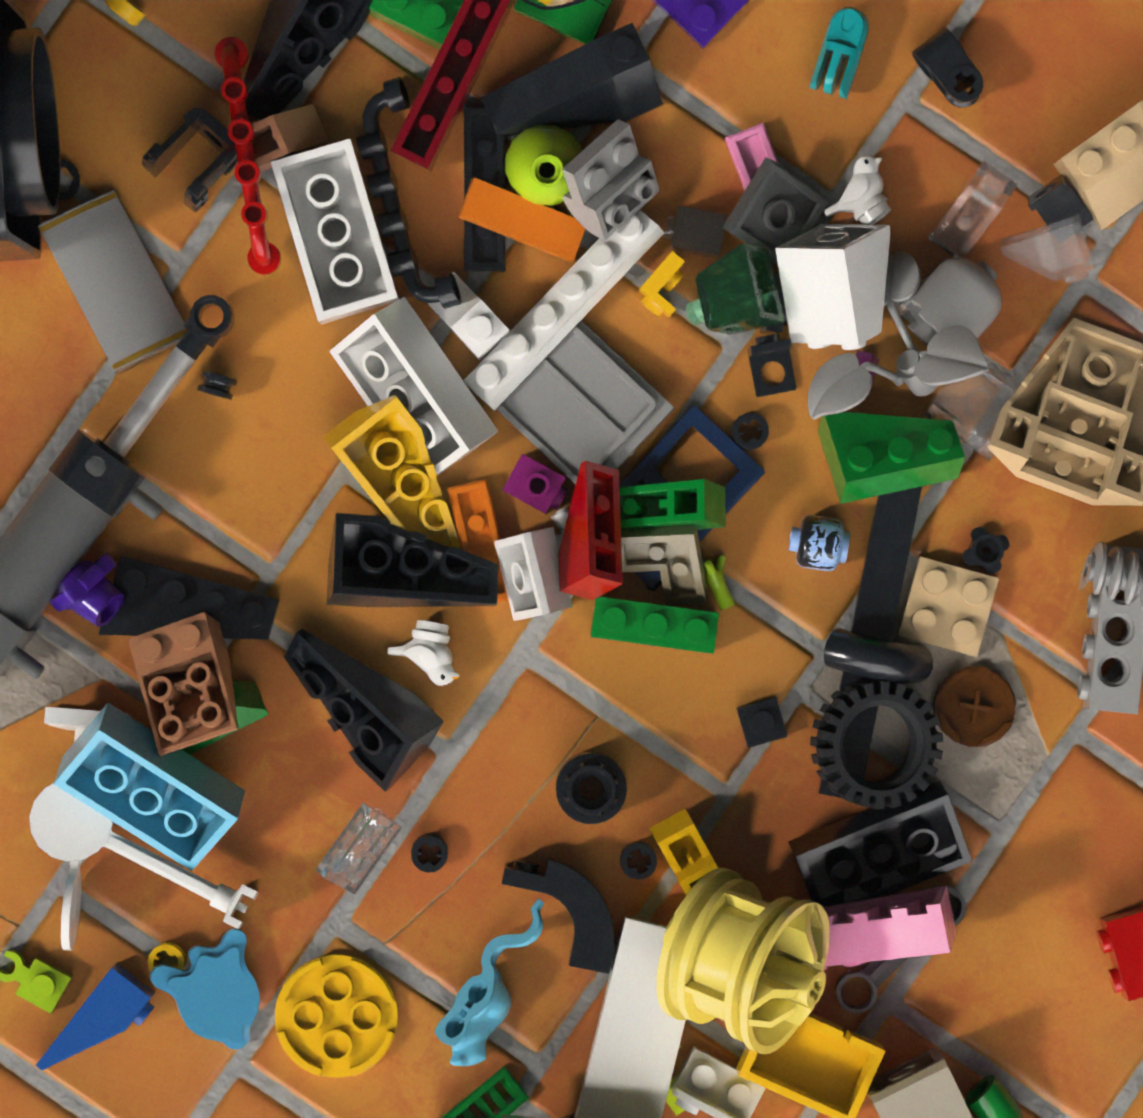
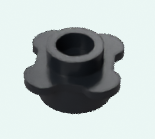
M983 527L974 528L970 533L972 541L969 549L963 552V561L969 566L975 564L982 566L988 573L998 572L1002 567L1000 560L1004 555V551L1009 548L1008 538L1005 535L995 536L989 534ZM984 546L989 547L990 552L988 554L982 552Z

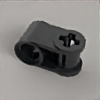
M946 27L942 28L911 52L918 66L935 83L950 104L958 108H967L978 100L983 89L981 73L967 57L963 47ZM958 78L963 83L968 80L973 83L970 88V95L965 91L959 94L955 91Z

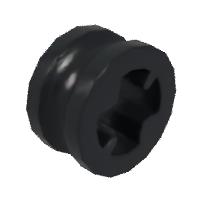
M202 370L201 375L204 377V382L198 385L197 390L232 400L233 395L230 393V389L237 384L238 380Z
M745 413L739 416L733 422L731 428V436L734 443L745 450H754L762 446L769 435L766 420L755 413ZM753 420L760 425L756 430L761 431V436L759 440L752 438L747 443L740 438L743 432H738L741 423L748 425Z
M432 833L418 837L411 849V858L414 865L419 870L427 873L436 872L441 869L448 857V848L445 841L439 835ZM424 843L429 847L436 844L441 850L437 852V856L440 859L435 863L430 859L423 862L418 856L422 855V850L419 847Z
M640 841L632 842L623 849L620 863L627 876L641 880L651 876L655 871L657 856L653 848L647 843ZM637 849L640 850L642 855L649 854L650 864L645 862L647 869L638 872L635 866L628 867L627 857L632 859L630 853Z

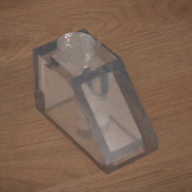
M984 160L946 211L928 239L952 256L964 258L1002 210L1016 188L1017 183Z
M1080 215L1001 239L1000 249L1003 256L1053 281L1065 279L1066 283L1075 282L1089 276L1088 271L1095 269L1094 258Z

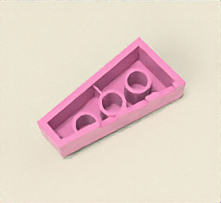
M947 885L823 907L828 916L830 929L829 949L824 970L828 968L827 966L843 965L845 967H852L871 961L950 953L957 932Z

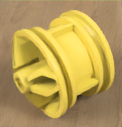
M717 868L708 872L689 891L666 927L657 972V996L661 1009L672 1018L690 1020L698 1024L708 1023L715 1018H719L725 1021L730 1036L744 1042L750 1050L759 1054H769L776 1051L788 1041L797 1028L805 1021L823 994L826 984L824 969L830 938L829 921L825 909L820 904L811 900L799 901L787 896L780 897L769 903L762 900L758 887L754 883L743 879L739 873L728 868Z

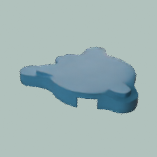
M236 928L226 931L216 946L197 945L191 947L188 952L190 960L188 969L181 970L165 964H159L150 973V981L153 985L173 996L178 1012L190 1030L205 1039L223 1042L230 1049H240L248 1043L250 1027L257 1014L260 1001L256 981L245 964L246 935Z

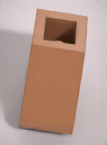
M313 104L274 114L251 124L255 130V137L252 141L254 160L261 172L272 168V161L313 150L330 143Z

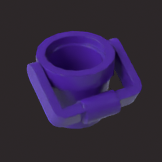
M106 553L94 563L90 560H84L75 565L63 578L56 591V596L50 601L53 608L59 612L64 609L71 610L98 627L106 625L115 617L124 602L123 593L105 576L117 563Z

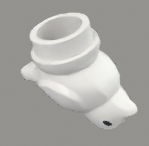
M865 155L856 160L853 167V175L842 197L837 203L824 210L826 216L840 212L854 213L856 222L860 221L861 224L873 225L890 213L892 209L887 203L888 198L882 194L884 183L882 176L879 174L881 157Z
M417 620L416 628L412 629L413 639L402 646L388 648V655L409 658L425 671L430 680L438 686H448L454 679L460 676L453 669V654L447 646L450 640V636H447L448 625Z

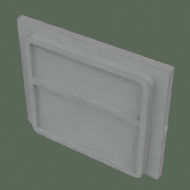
M580 321L497 408L514 427L575 484L580 465L584 461L618 469L675 409L583 321Z

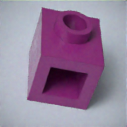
M522 454L502 490L546 514L549 507L557 511L569 489L562 486L565 477Z

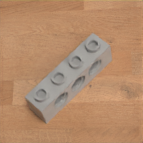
M1106 545V546H1107V554H1108L1109 551H1110L1113 547H1115V546ZM1120 547L1123 551V558L1128 552L1134 551L1139 556V563L1143 559V549ZM1104 585L1098 595L1090 593L1088 597L1087 618H1092L1091 634H1085L1083 639L1082 658L1088 659L1086 675H1080L1077 696L1078 699L1083 700V708L1138 714L1143 674V609L1140 607V596L1136 595L1129 605L1125 604L1124 598L1121 600L1116 598L1110 600L1109 588ZM1118 617L1124 623L1125 630L1120 639L1113 641L1106 634V624L1110 619ZM1109 658H1114L1120 666L1118 677L1112 681L1105 680L1101 674V666Z

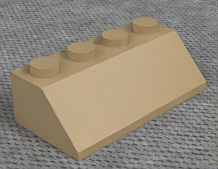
M1143 100L1053 164L1060 175H1064L1093 216V221L1100 230H1103L1143 201Z

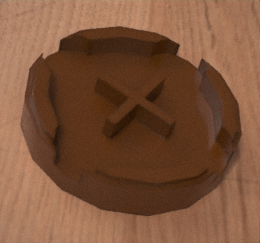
M982 666L962 667L950 673L937 689L934 698V715L938 716L941 731L956 743L968 747H986L1000 740L1011 728L1014 720L1015 695L1009 682L996 671Z

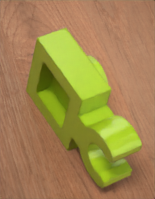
M8 949L4 956L14 961L15 970L9 973L0 968V980L3 982H12L14 980L19 982L20 986L15 993L17 996L52 1014L73 976L38 956L34 959L32 965L29 966L25 963V959L20 952Z

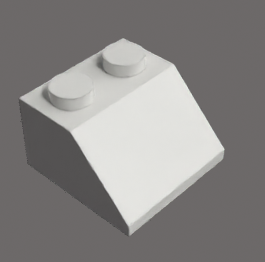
M553 527L494 541L513 621L573 607L571 601L573 595L559 591L558 552L561 540L555 535Z

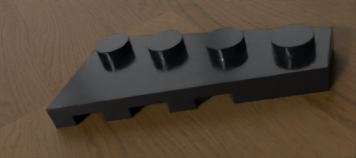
M120 556L113 584L123 593L124 602L115 617L106 625L100 627L98 635L138 636L205 612L220 623L223 637L226 639L269 640L280 600L133 558Z

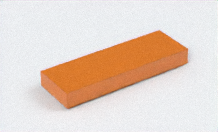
M475 177L470 182L458 218L569 262L574 261L585 232V228L574 217L544 205H536L522 196Z
M483 479L448 487L447 490L461 550L498 564L497 602L508 600L494 541L501 540L488 480Z

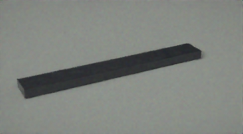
M922 486L877 496L850 630L852 632L883 640H892ZM842 671L838 691H845L844 685L851 682L861 683V679L870 678ZM878 706L870 707L860 712L850 722L843 740V752L846 762L852 772L863 780ZM820 780L819 794L841 798L839 794L832 792L827 787L829 784L827 781Z

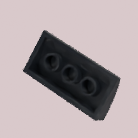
M941 781L931 783L924 791L917 789L914 792L917 797L910 802L900 801L902 806L895 808L884 806L885 809L870 808L789 841L788 843L811 901L826 907L889 896L972 862L951 800Z

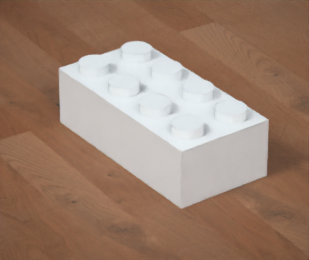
M351 139L272 161V169L318 322L322 325L386 306L399 300Z

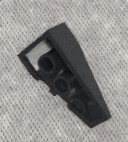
M633 23L601 36L480 97L497 135L520 134L525 129L537 125L577 128L594 124H613L618 119L627 122L663 105L650 59Z

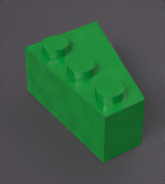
M841 412L822 416L818 429L840 504L958 479L965 459L954 422L949 420Z

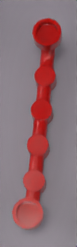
M230 36L221 39L217 43L214 56L224 72L225 81L222 83L221 93L229 103L231 123L228 126V136L235 143L238 159L234 175L236 180L242 184L245 205L241 210V218L249 227L252 245L248 251L247 261L254 272L260 275H270L279 269L282 258L279 249L267 240L265 223L268 220V212L261 203L258 185L262 174L259 166L255 163L252 147L255 130L248 122L245 100L248 97V88L242 81L240 69L248 62L249 52L242 40Z

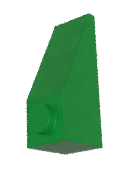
M706 479L619 487L621 529L696 525L697 530L726 527L725 486Z

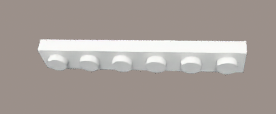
M638 210L607 240L599 238L463 380L465 384L495 411L664 234L659 225L641 210Z

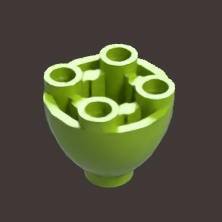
M537 125L525 129L512 140L506 153L505 173L511 188L519 196L536 205L554 206L564 202L563 197L569 192L562 169L583 151L581 144L570 131L556 125ZM544 162H550L555 167L554 175L549 178H545L539 173V167Z

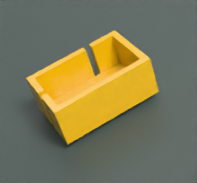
M810 1013L788 1041L776 1051L769 1054H759L745 1046L736 1066L738 1076L829 1117L856 1118L886 1050L880 1043L847 1029L843 1036L844 1031L840 1025Z

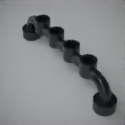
M393 78L384 81V90L372 96L365 105L362 114L365 134L356 137L357 146L363 160L372 158L375 173L367 175V184L373 199L382 197L385 212L377 215V223L384 238L392 236L396 251L387 254L388 265L394 277L402 275L408 292L417 300L425 303L440 302L442 307L447 309L461 305L462 301L458 283L452 273L435 277L434 287L425 286L420 280L418 260L408 235L407 218L401 208L397 193V180L390 166L387 155V142L379 124V114L385 107L389 106L392 113L410 108L409 96L402 78Z

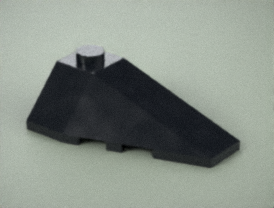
M270 0L243 80L248 88V97L245 100L247 114L262 120L280 113L303 89V81L318 65L324 68L332 59L329 54L345 38L350 41L360 31L370 13L369 7L373 0Z
M335 514L328 563L327 605L356 607L497 605L498 564L454 546L447 547L427 539L426 535L419 532H410L392 525L389 520L379 516Z
M304 629L296 632L284 656L285 660L310 697L320 699L332 717L327 722L334 732L339 729L343 732L353 747V750L348 753L355 763L386 792L431 745L444 721L415 693Z

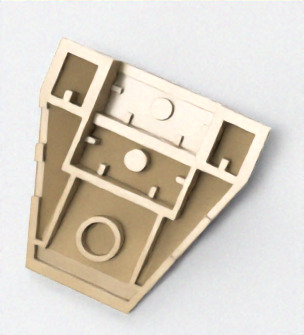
M1073 318L999 411L987 448L1016 477L1087 504L1143 506V343Z

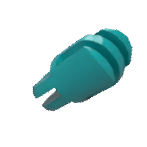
M844 7L834 13L829 22L808 88L818 90L830 54H833L825 77L823 91L830 95L834 94L847 58L849 60L840 85L839 97L843 99L848 98L869 31L868 20L862 11L855 7Z

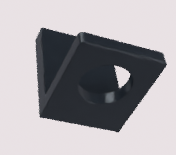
M1063 174L1028 197L1029 208L1032 211L1037 210L1059 242H1062L1093 220V216Z
M779 334L755 338L756 345L750 346L747 352L756 397L796 390L789 349L792 347L791 339L780 340ZM768 362H777L784 369V379L778 385H767L761 378V369Z

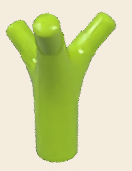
M723 555L718 556L715 567L710 560H706L703 564L706 583L709 585L720 610L727 609L735 604L724 579L723 569L726 557Z

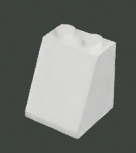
M820 224L775 248L789 335L792 343H808V347L812 349L836 344L842 345L844 350H855L866 346L867 340L882 332L891 234L890 225Z

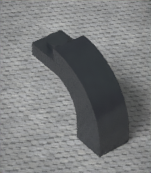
M548 857L545 873L538 871L539 864L528 861L515 860L513 866L505 864L501 884L551 895L559 900L569 911L574 924V936L568 960L569 966L609 974L614 951L613 924L607 904L594 883L577 868L551 857Z

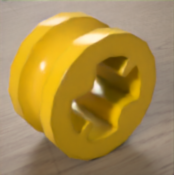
M161 943L149 954L147 962L150 972L157 966L156 960L162 957L158 953L165 950L169 956L176 955L178 958V963H174L172 967L181 970L185 968L186 955L183 949L175 943Z

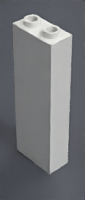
M624 916L575 1118H662L686 1021L677 1020L666 1015L658 1001L657 972L663 948V937L667 927L665 925Z

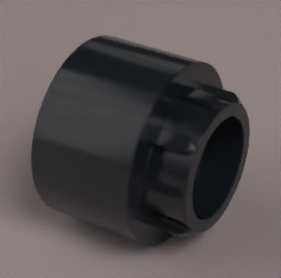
M595 751L578 753L569 758L558 772L556 779L557 800L562 810L577 822L584 824L605 822L619 812L626 798L627 785L620 766L611 757ZM589 776L597 777L603 784L601 794L593 799L585 798L579 791L580 782Z

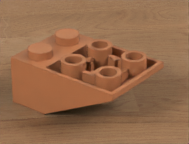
M202 612L128 639L159 756L238 729L231 664L221 626L217 620Z

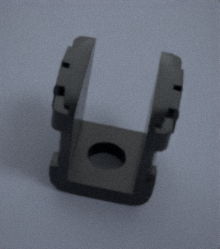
M193 108L183 116L186 121L161 146L155 143L142 157L143 167L154 177H157L197 132L221 152L220 156L191 183L185 192L184 204L195 213L208 201V191L223 174L225 176L230 174L238 163L235 143L229 138L228 129L210 113L201 108Z

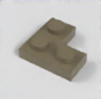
M696 525L621 529L622 573L660 571L666 605L703 604L707 602L708 589Z

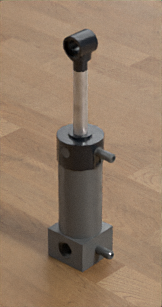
M206 295L199 298L193 304L190 317L183 325L188 330L104 442L99 438L94 439L78 429L50 466L48 474L0 537V677L5 675L12 664L19 667L33 679H38L45 670L44 665L23 651L37 631L33 625L56 595L58 586L63 578L75 565L80 563L112 518H117L128 502L151 519H156L162 512L163 506L138 489L145 477L130 465L131 462L125 455L206 346L209 345L213 348L221 337L226 336L232 330L235 324V314L232 307L224 299L216 295ZM211 306H218L223 311L222 323L215 328L205 327L202 321L203 312Z

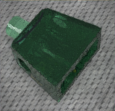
M745 243L737 246L697 274L695 281L699 299L686 305V313L692 324L698 326L705 323L709 331L724 334H737L785 322L768 248Z

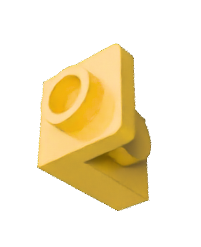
M673 251L639 289V292L644 295L640 302L657 317L664 313L670 318L676 311V308L659 294L662 289L670 293L684 277V274L679 269L685 261Z

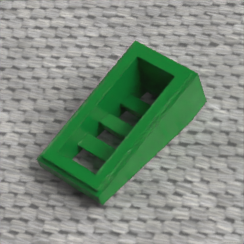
M503 1066L439 1118H455L459 1114L463 1118H475L468 1109V1106L472 1103L484 1118H502L503 1114L510 1115L530 1097L507 1068ZM497 1082H500L513 1098V1101L509 1104L505 1102L494 1088ZM486 1092L500 1111L494 1114L480 1096Z

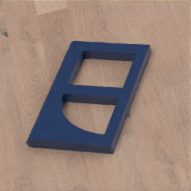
M694 405L625 478L619 487L636 486L641 479L647 485L669 483L653 467L692 426L739 470L725 485V508L727 514L766 472L762 466L751 459ZM712 529L697 530L699 543ZM660 571L633 572L647 585L649 590L655 591L662 584Z

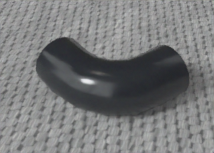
M836 628L828 637L824 648V663L826 666L879 681L907 684L925 681L933 669L932 654L926 646L920 643L888 641Z

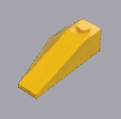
M395 395L353 412L323 436L331 449L392 525L410 532H419L426 535L427 539L447 547H460V542L447 503L440 489L437 474L431 462L421 427Z

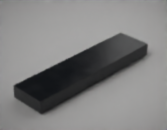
M464 107V199L470 182L474 177L505 190V135L496 134L484 107ZM464 220L465 272H506L505 236Z

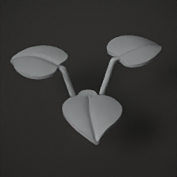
M896 251L888 256L884 306L887 305L888 311L908 348L897 359V372H891L869 361L860 364L859 359L853 353H845L833 357L816 372L809 388L808 410L813 420L824 415L845 412L860 404L868 396L872 387V376L868 371L875 372L892 380L897 386L905 383L916 396L929 395L938 385L963 381L990 371L989 364L983 355L978 339L971 330L962 326L950 327L935 334L928 343L927 351H918L895 305V302H902L912 298L916 294L921 281L920 268L914 258L907 252Z

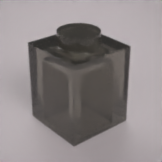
M678 206L676 216L668 215L664 239L671 240V251L718 259L724 235V228L722 227L726 222L727 214Z

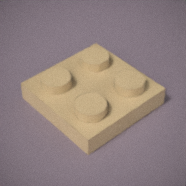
M918 557L897 635L977 657L999 578L928 558Z

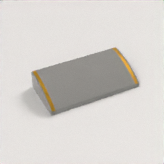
M114 190L83 203L38 226L116 373H122L177 344L188 329L183 326L185 323Z

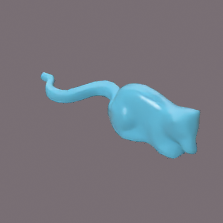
M537 899L531 907L533 920L526 932L500 935L492 939L485 946L481 959L482 973L466 981L457 993L453 1007L438 1023L435 1029L436 1036L444 1044L452 1046L451 1065L471 1066L486 1060L487 1038L504 1021L511 1008V996L502 982L501 974L496 968V961L506 948L524 947L538 939L543 929V920L540 914L544 905L542 900Z

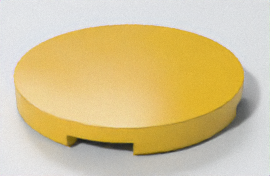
M346 954L319 956L298 967L284 983L278 995L275 1008V1025L282 1048L299 1067L317 1076L347 1077L355 1076L368 1070L389 1049L398 1024L397 1001L387 979L367 961Z

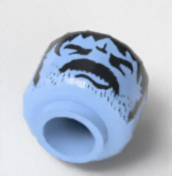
M807 515L801 521L800 528L792 526L788 551L796 552V561L800 567L830 572L835 570L839 563L845 564L850 531L844 530L843 523L839 519Z

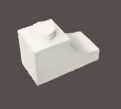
M453 272L452 274L458 283L461 294V305L444 309L440 302L427 304L480 361L509 333V329Z

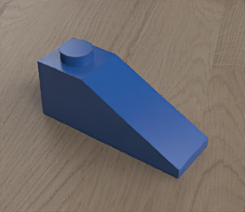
M116 963L35 1066L40 1070H44L125 1031L132 1022L140 1026L154 1008L149 1003V1000L155 992Z

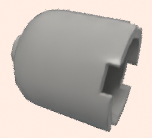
M961 257L947 259L920 282L919 288L912 298L902 301L897 305V311L900 315L908 313L913 320L908 325V328L926 346H928L930 339L935 334L955 326L968 328L978 339L1001 311L1002 295L995 282L998 276L983 261H979L976 264L969 259Z

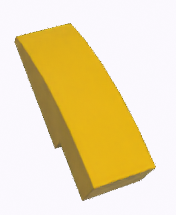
M686 809L649 828L686 895L704 875L718 868Z

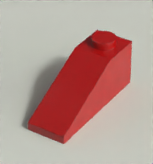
M584 461L580 465L558 552L560 592L594 600L623 584L619 470L590 461Z

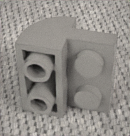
M619 119L562 169L569 192L563 197L565 205L585 229L603 240H607L660 191L651 160L639 155L630 124Z

